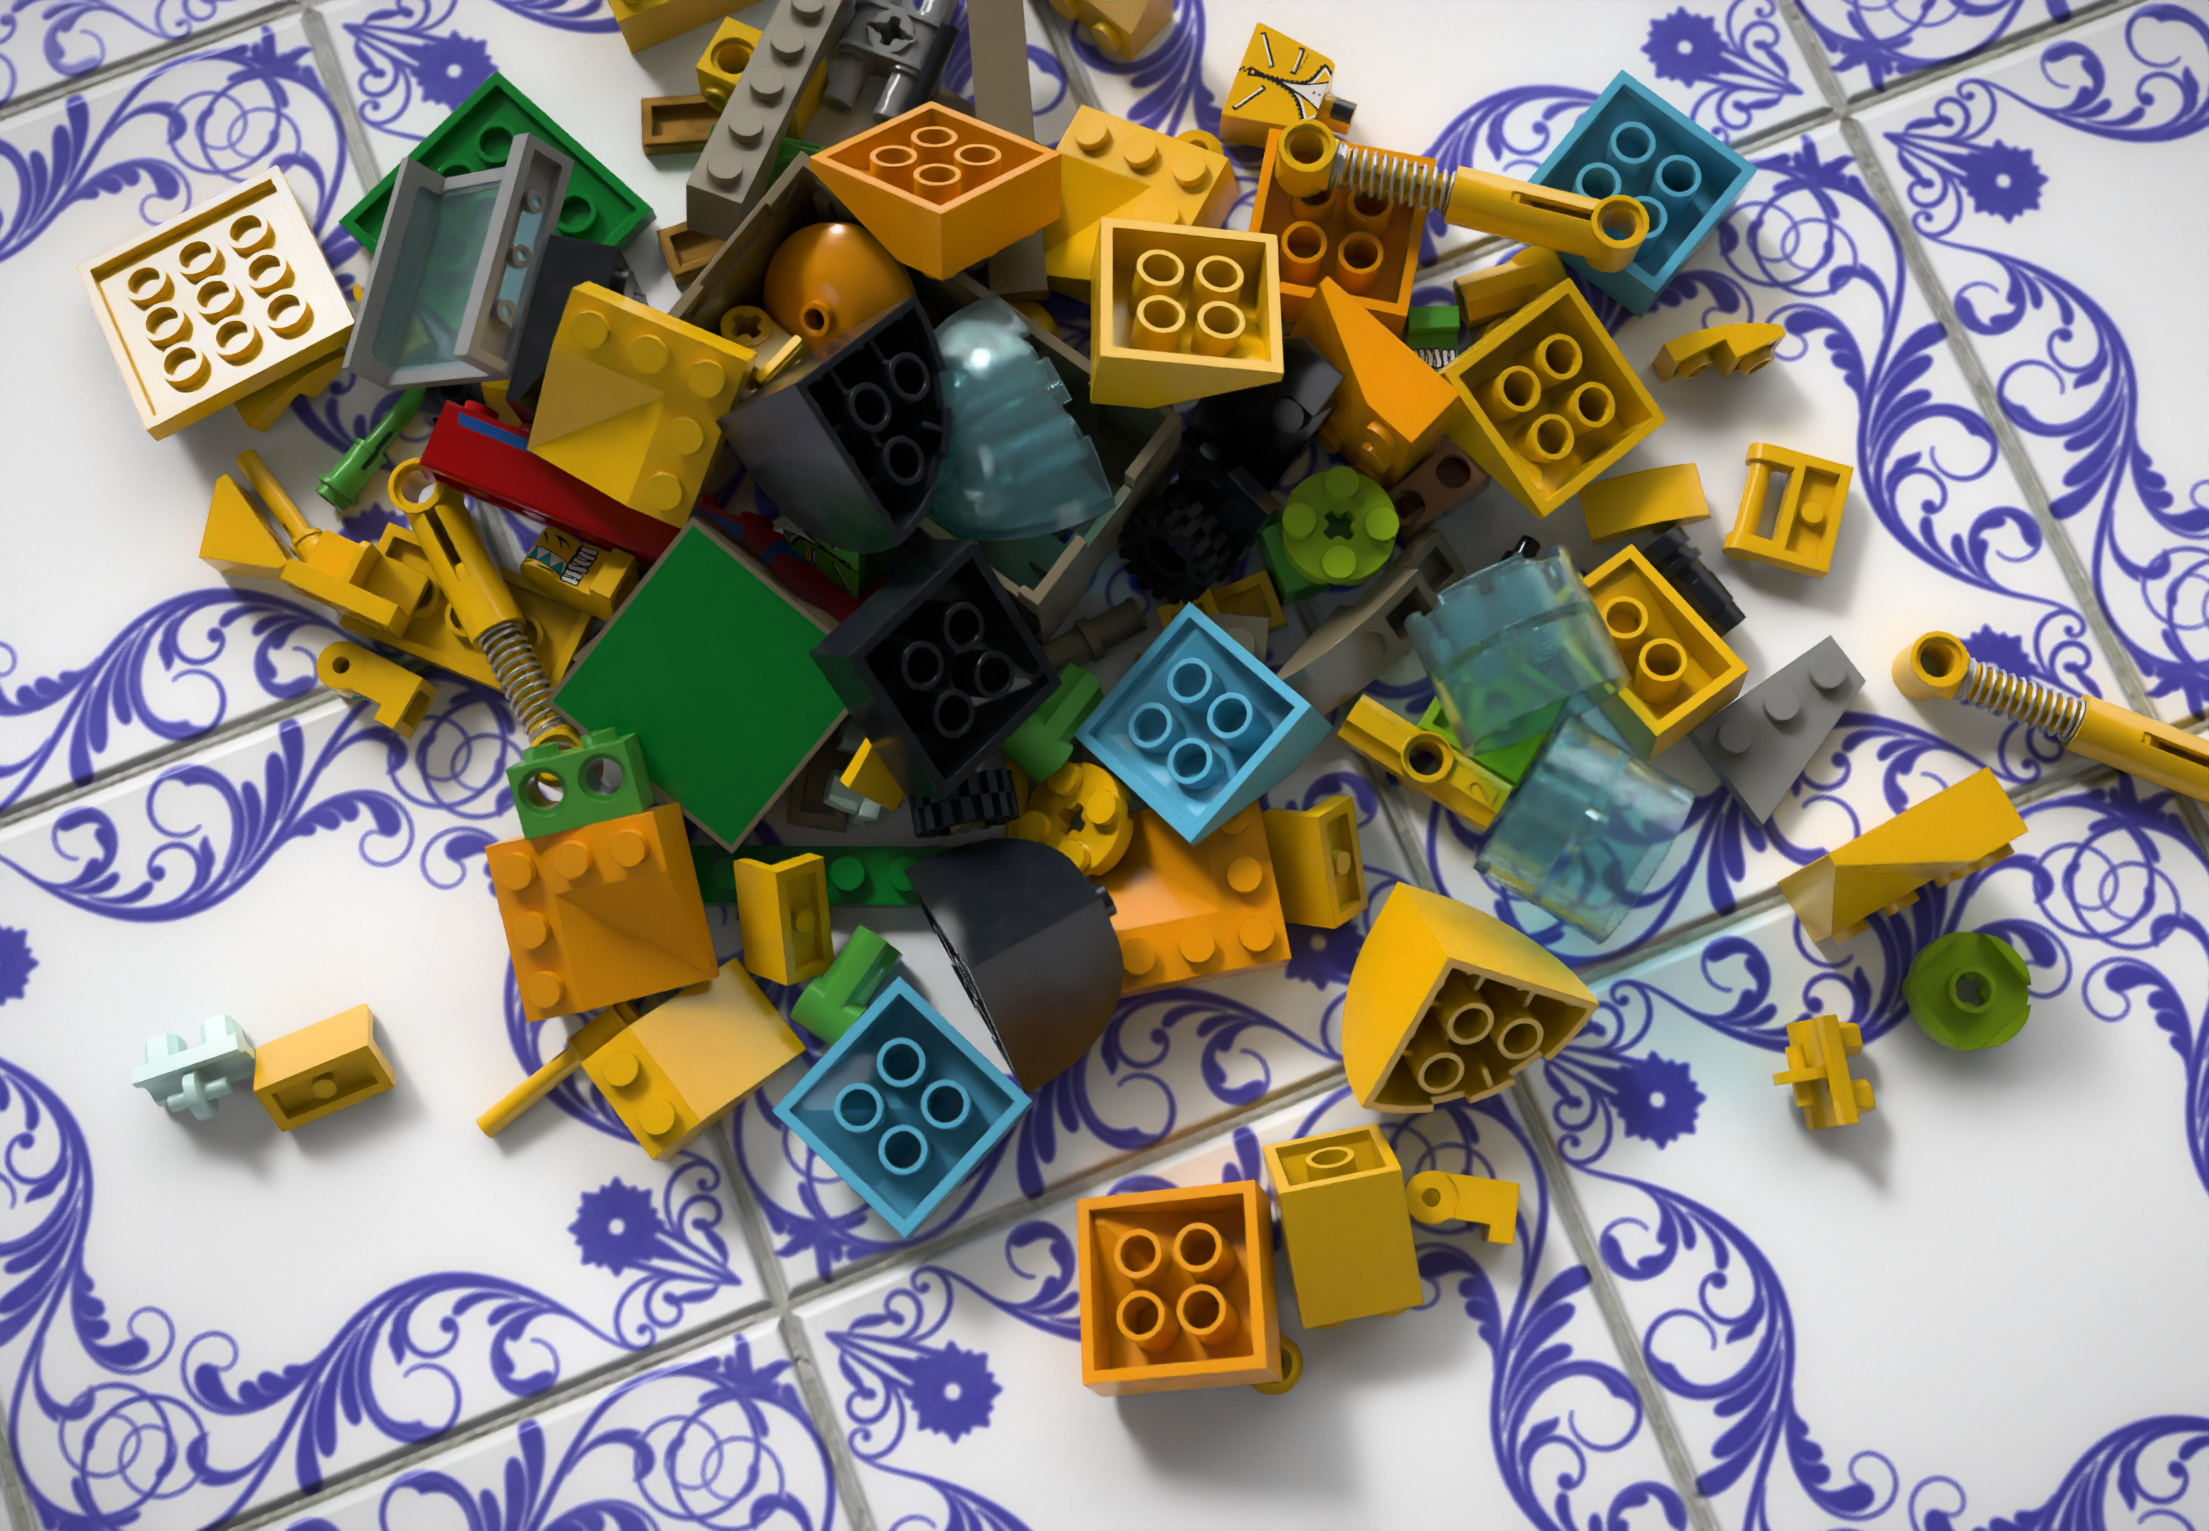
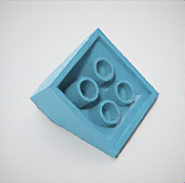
M1188 602L1073 735L1190 844L1195 846L1293 773L1333 726L1312 705L1191 602Z

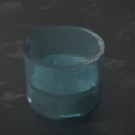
M1556 545L1547 550L1549 559L1535 562L1534 558L1524 559L1523 555L1520 554L1480 570L1437 594L1439 600L1434 604L1435 610L1424 618L1421 612L1418 611L1410 614L1404 621L1406 632L1465 757L1494 752L1555 728L1610 699L1632 681L1582 573L1567 546Z
M1568 715L1564 723H1560L1524 777L1520 788L1503 814V819L1500 818L1496 823L1473 868L1589 940L1601 945L1621 924L1656 873L1689 814L1696 791Z

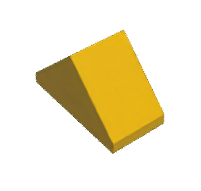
M227 473L216 480L199 558L223 574L284 582L280 579V576L290 557H294L249 492Z

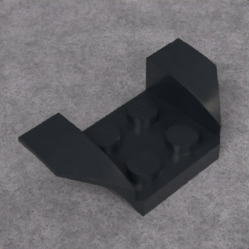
M1282 336L1284 369L1282 380L1200 398L1185 420L1186 429L1181 434L1179 466L1186 455L1196 451L1202 442H1211L1220 449L1221 456L1216 463L1226 474L1242 465L1270 494H1273L1338 408L1339 404L1331 396L1343 381L1345 375L1306 337ZM1198 490L1195 494L1205 505L1210 500L1202 490Z

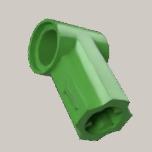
M1072 662L1062 665L1057 671L1063 684L999 746L1035 783H1041L1051 777L1067 761L1073 750V745L1070 743L1074 737L1073 734L1105 697L1101 690L1102 683L1089 670L1079 668Z
M859 925L825 975H818L802 993L791 1012L790 1019L833 1047L869 1008L868 1004L903 954L872 931Z

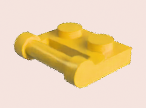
M1756 442L1750 444L1745 459V464L1749 467L1734 529L1733 532L1726 534L1722 553L1733 559L1742 561L1754 560L1822 579L1829 570L1854 467L1768 443ZM1776 471L1788 476L1772 539L1769 540L1756 536L1771 473Z

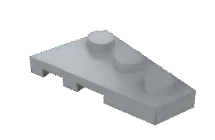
M1829 635L1695 728L1687 737L1758 829L1768 820L1866 680L1833 637Z

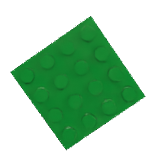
M497 70L406 156L439 175L448 178L505 167L514 136L530 133L574 160L555 235L616 246L623 252L657 218L651 206ZM401 162L339 221L342 228L373 257ZM498 192L453 200L446 211L421 301L457 334H459Z

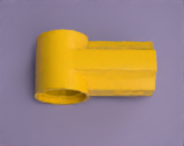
M1534 245L1518 252L1508 263L1455 278L1453 290L1455 305H1459L1460 320L1465 323L1467 328H1471L1498 318L1512 316L1538 295L1568 278L1560 254L1556 250Z

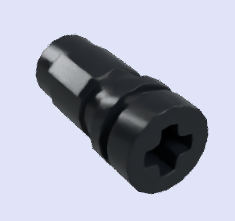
M1677 524L1640 553L1721 638L1747 617L1732 600L1733 596L1711 570L1709 571L1698 558L1702 554L1698 547L1695 546L1691 549L1686 542L1690 538L1681 526Z

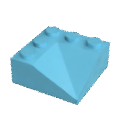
M1622 69L1527 182L1600 200L1613 195H1627L1638 200L1645 207L1649 216V230L1632 263L1625 269L1614 273L1601 272L1592 268L1581 256L1558 251L1562 261L1641 319L1740 200L1759 168ZM1614 228L1603 229L1608 237L1614 240H1625V236L1619 230Z
M898 976L772 1112L903 1238L909 1239L921 1229L1035 1104Z

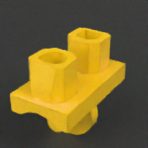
M1837 1014L1786 1024L1790 1046L1785 1047L1789 1071L1774 1073L1772 1077L1774 1086L1792 1084L1796 1107H1803L1807 1130L1859 1123L1858 1116L1875 1109L1876 1103L1872 1085L1866 1079L1851 1081L1846 1057L1860 1055L1863 1048L1858 1024L1838 1022Z

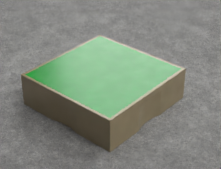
M702 513L691 517L544 703L584 735L616 727L618 737L637 733L652 790L669 804L679 802L684 816L733 854L849 714V711L809 654L817 644L841 623L827 611L812 605L794 593L776 574L771 565L709 514Z

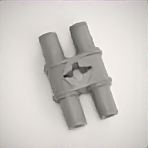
M856 0L854 6L856 12L844 39L839 40L836 44L835 51L838 62L822 95L824 105L838 114L850 116L868 76L877 75L888 79L873 111V121L880 125L902 115L940 22L950 24L960 0H924L919 11L915 12L899 7L902 0Z

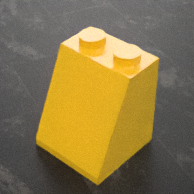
M1378 1122L1262 1146L1293 1300L1303 1329L1313 1327L1334 1329L1344 1325L1351 1319L1371 1315L1392 1317L1402 1314L1407 1308L1424 1305L1402 1169Z

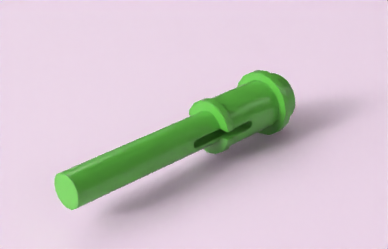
M434 356L426 366H434L435 360L438 357ZM427 387L406 389L365 440L357 437L354 440V444L327 476L324 474L319 475L318 480L321 484L316 488L315 492L341 512H344L349 505L356 507L359 502L355 497L379 468L387 462L383 454L419 412Z

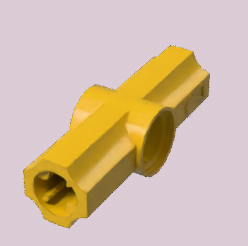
M1364 694L1355 704L1335 737L1336 740L1396 776L1398 782L1406 790L1425 794L1484 832L1498 814L1513 788L1507 782L1453 750L1450 743L1442 735L1432 731H1422ZM1416 750H1424L1431 753L1438 763V771L1432 775L1417 773L1409 762V754Z

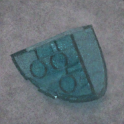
M993 293L960 309L934 330L946 367L945 370L939 372L942 385L944 407H952V434L949 456L941 459L938 476L934 485L938 489V493L928 512L942 526L957 535L978 540L1006 541L1037 537L1064 530L1115 508L1116 505L1110 486L1090 436L1088 435L1083 438L1073 417L1065 412L1062 407L1063 404L1072 400L1070 394L1048 356L1040 360L1032 345L1022 340L1030 335L1029 329L1016 312L997 294Z

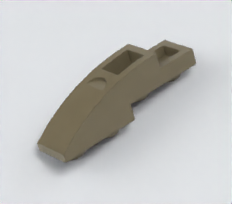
M1424 528L1354 606L1339 605L1276 674L1277 677L1312 705L1322 716L1337 708L1382 675L1416 645L1447 613L1440 601L1467 571L1439 529Z

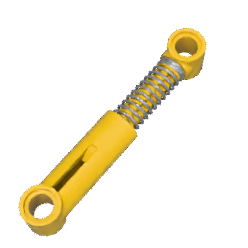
M1300 119L1292 122L1283 130L1279 138L1275 177L1279 186L1286 193L1295 197H1310L1322 190L1327 191L1328 187L1329 189L1331 187L1333 189L1338 188L1341 191L1346 186L1348 187L1349 194L1354 189H1358L1359 196L1364 191L1368 192L1369 198L1374 194H1378L1379 201L1384 196H1387L1389 203L1394 198L1398 199L1399 206L1404 201L1408 202L1407 206L1409 208L1414 203L1418 204L1417 208L1419 211L1423 206L1428 207L1429 213L1436 208L1438 209V215L1442 214L1444 217L1443 223L1581 256L1592 268L1601 272L1611 273L1623 270L1632 263L1649 230V216L1645 207L1638 200L1627 195H1613L1600 200L1458 165L1457 171L1452 173V176L1448 175L1447 169H1444L1441 174L1438 173L1437 166L1432 171L1428 170L1427 164L1423 165L1422 169L1418 168L1417 161L1412 166H1409L1407 159L1403 160L1402 164L1398 163L1397 157H1394L1392 161H1388L1387 154L1383 155L1382 159L1378 158L1377 152H1374L1372 156H1368L1367 149L1362 154H1359L1357 147H1354L1352 150V148H1348L1347 144H1339L1340 139L1335 138L1333 132L1324 123L1315 119ZM1299 153H1308L1318 161L1311 164H1302L1296 161L1293 156ZM1603 229H1617L1625 236V240H1614L1608 237Z
M411 458L403 461L394 468L389 477L387 490L390 500L405 514L473 648L483 649V654L488 656L487 662L493 665L491 670L497 674V681L502 683L501 689L506 691V699L511 700V708L516 709L514 714L520 718V726L525 727L523 732L529 736L530 747L557 741L560 751L582 746L580 740L581 732L544 703L551 694L550 692L554 690L549 688L551 681L544 679L546 672L540 671L542 666L540 662H535L537 655L530 653L533 647L526 644L528 637L521 635L526 621L464 504V494L425 479L419 466L421 458ZM435 484L431 497L425 502L418 503L422 490L429 485ZM454 547H455V549H456L458 555L460 556L462 562H460L459 558L457 557V555H456V553H455V551H454V549H453ZM599 759L596 766V772L600 780L603 776V759ZM549 773L540 774L539 782L563 794L562 784L557 777Z
M1933 631L1925 633L1900 651L1892 663L1891 674L1894 684L1902 694L1911 699L1923 701L1938 697L1946 701L1952 698L1954 700L1959 699V702L1968 699L1969 706L1978 703L1979 710L1987 706L1989 714L1997 710L1999 718L2008 714L2009 721L2018 718V724L2022 725L2028 722L2029 729L2037 725L2039 733L2047 729L2049 737L2057 733L2063 749L2197 799L2209 811V740L2088 694L2081 696L2077 700L2075 696L2067 697L2065 692L2057 693L2054 688L2047 690L2044 684L2037 686L2035 681L2027 682L2025 677L2017 678L2015 673L2007 675L2005 669L1997 671L1994 665L1987 667L1985 662L1978 663L1975 658H1970L1969 652H1967L1963 643L1948 632ZM1921 655L1928 656L1935 661L1939 669L1938 677H1933L1924 671L1920 662Z

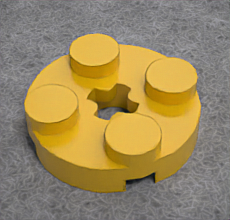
M1066 761L1059 770L1045 781L1039 783L1027 803V811L1019 818L1017 823L1018 838L1040 842L1061 851L1075 863L1085 877L1091 874L1100 876L1117 864L1130 843L1134 820L1127 817L1128 806L1126 799L1131 801L1129 791L1123 781L1108 770L1091 763H1071ZM1081 808H1084L1081 814L1082 820L1086 822L1081 832L1077 830L1070 831V822L1073 815Z

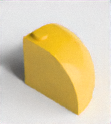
M1398 881L1370 929L1350 977L1342 1018V1054L1345 1072L1350 1087L1361 1108L1380 1112L1408 1114L1434 1112V1104L1466 1097L1469 1104L1517 1084L1512 1076L1530 1066L1541 1056H1544L1548 1062L1553 1059L1586 1025L1600 1004L1585 984L1565 964L1515 928L1460 901Z

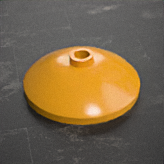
M825 221L794 232L776 250L765 275L763 307L768 316L791 337L797 334L814 352L875 314L914 294L916 295V291L904 264L897 261L869 230L848 222ZM817 310H819L824 317V326L818 319Z

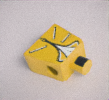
M1257 22L1221 113L1219 139L1226 142L1266 148L1270 128L1284 130L1289 124L1300 119H1315L1324 123L1331 131L1347 136L1353 123L1358 103L1330 94L1336 67L1331 59L1275 29Z

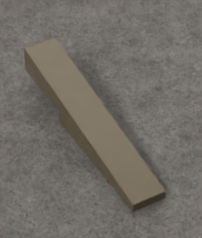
M966 0L976 119L1035 143L1023 0ZM1043 228L1037 230L1035 234L1024 237L999 250L994 256L987 258L990 291L1007 303L1049 300Z

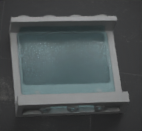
M530 133L514 136L506 166L445 178L410 157L402 158L342 369L388 391L511 379L550 234L555 235L574 160Z

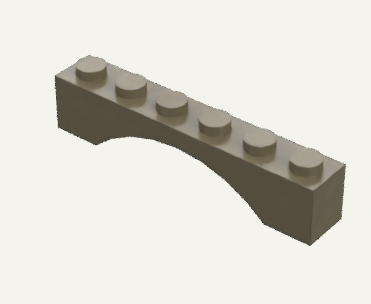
M856 0L779 1L686 183L687 228L727 242L764 197L780 146L801 96L824 56L843 38L856 12L854 9Z

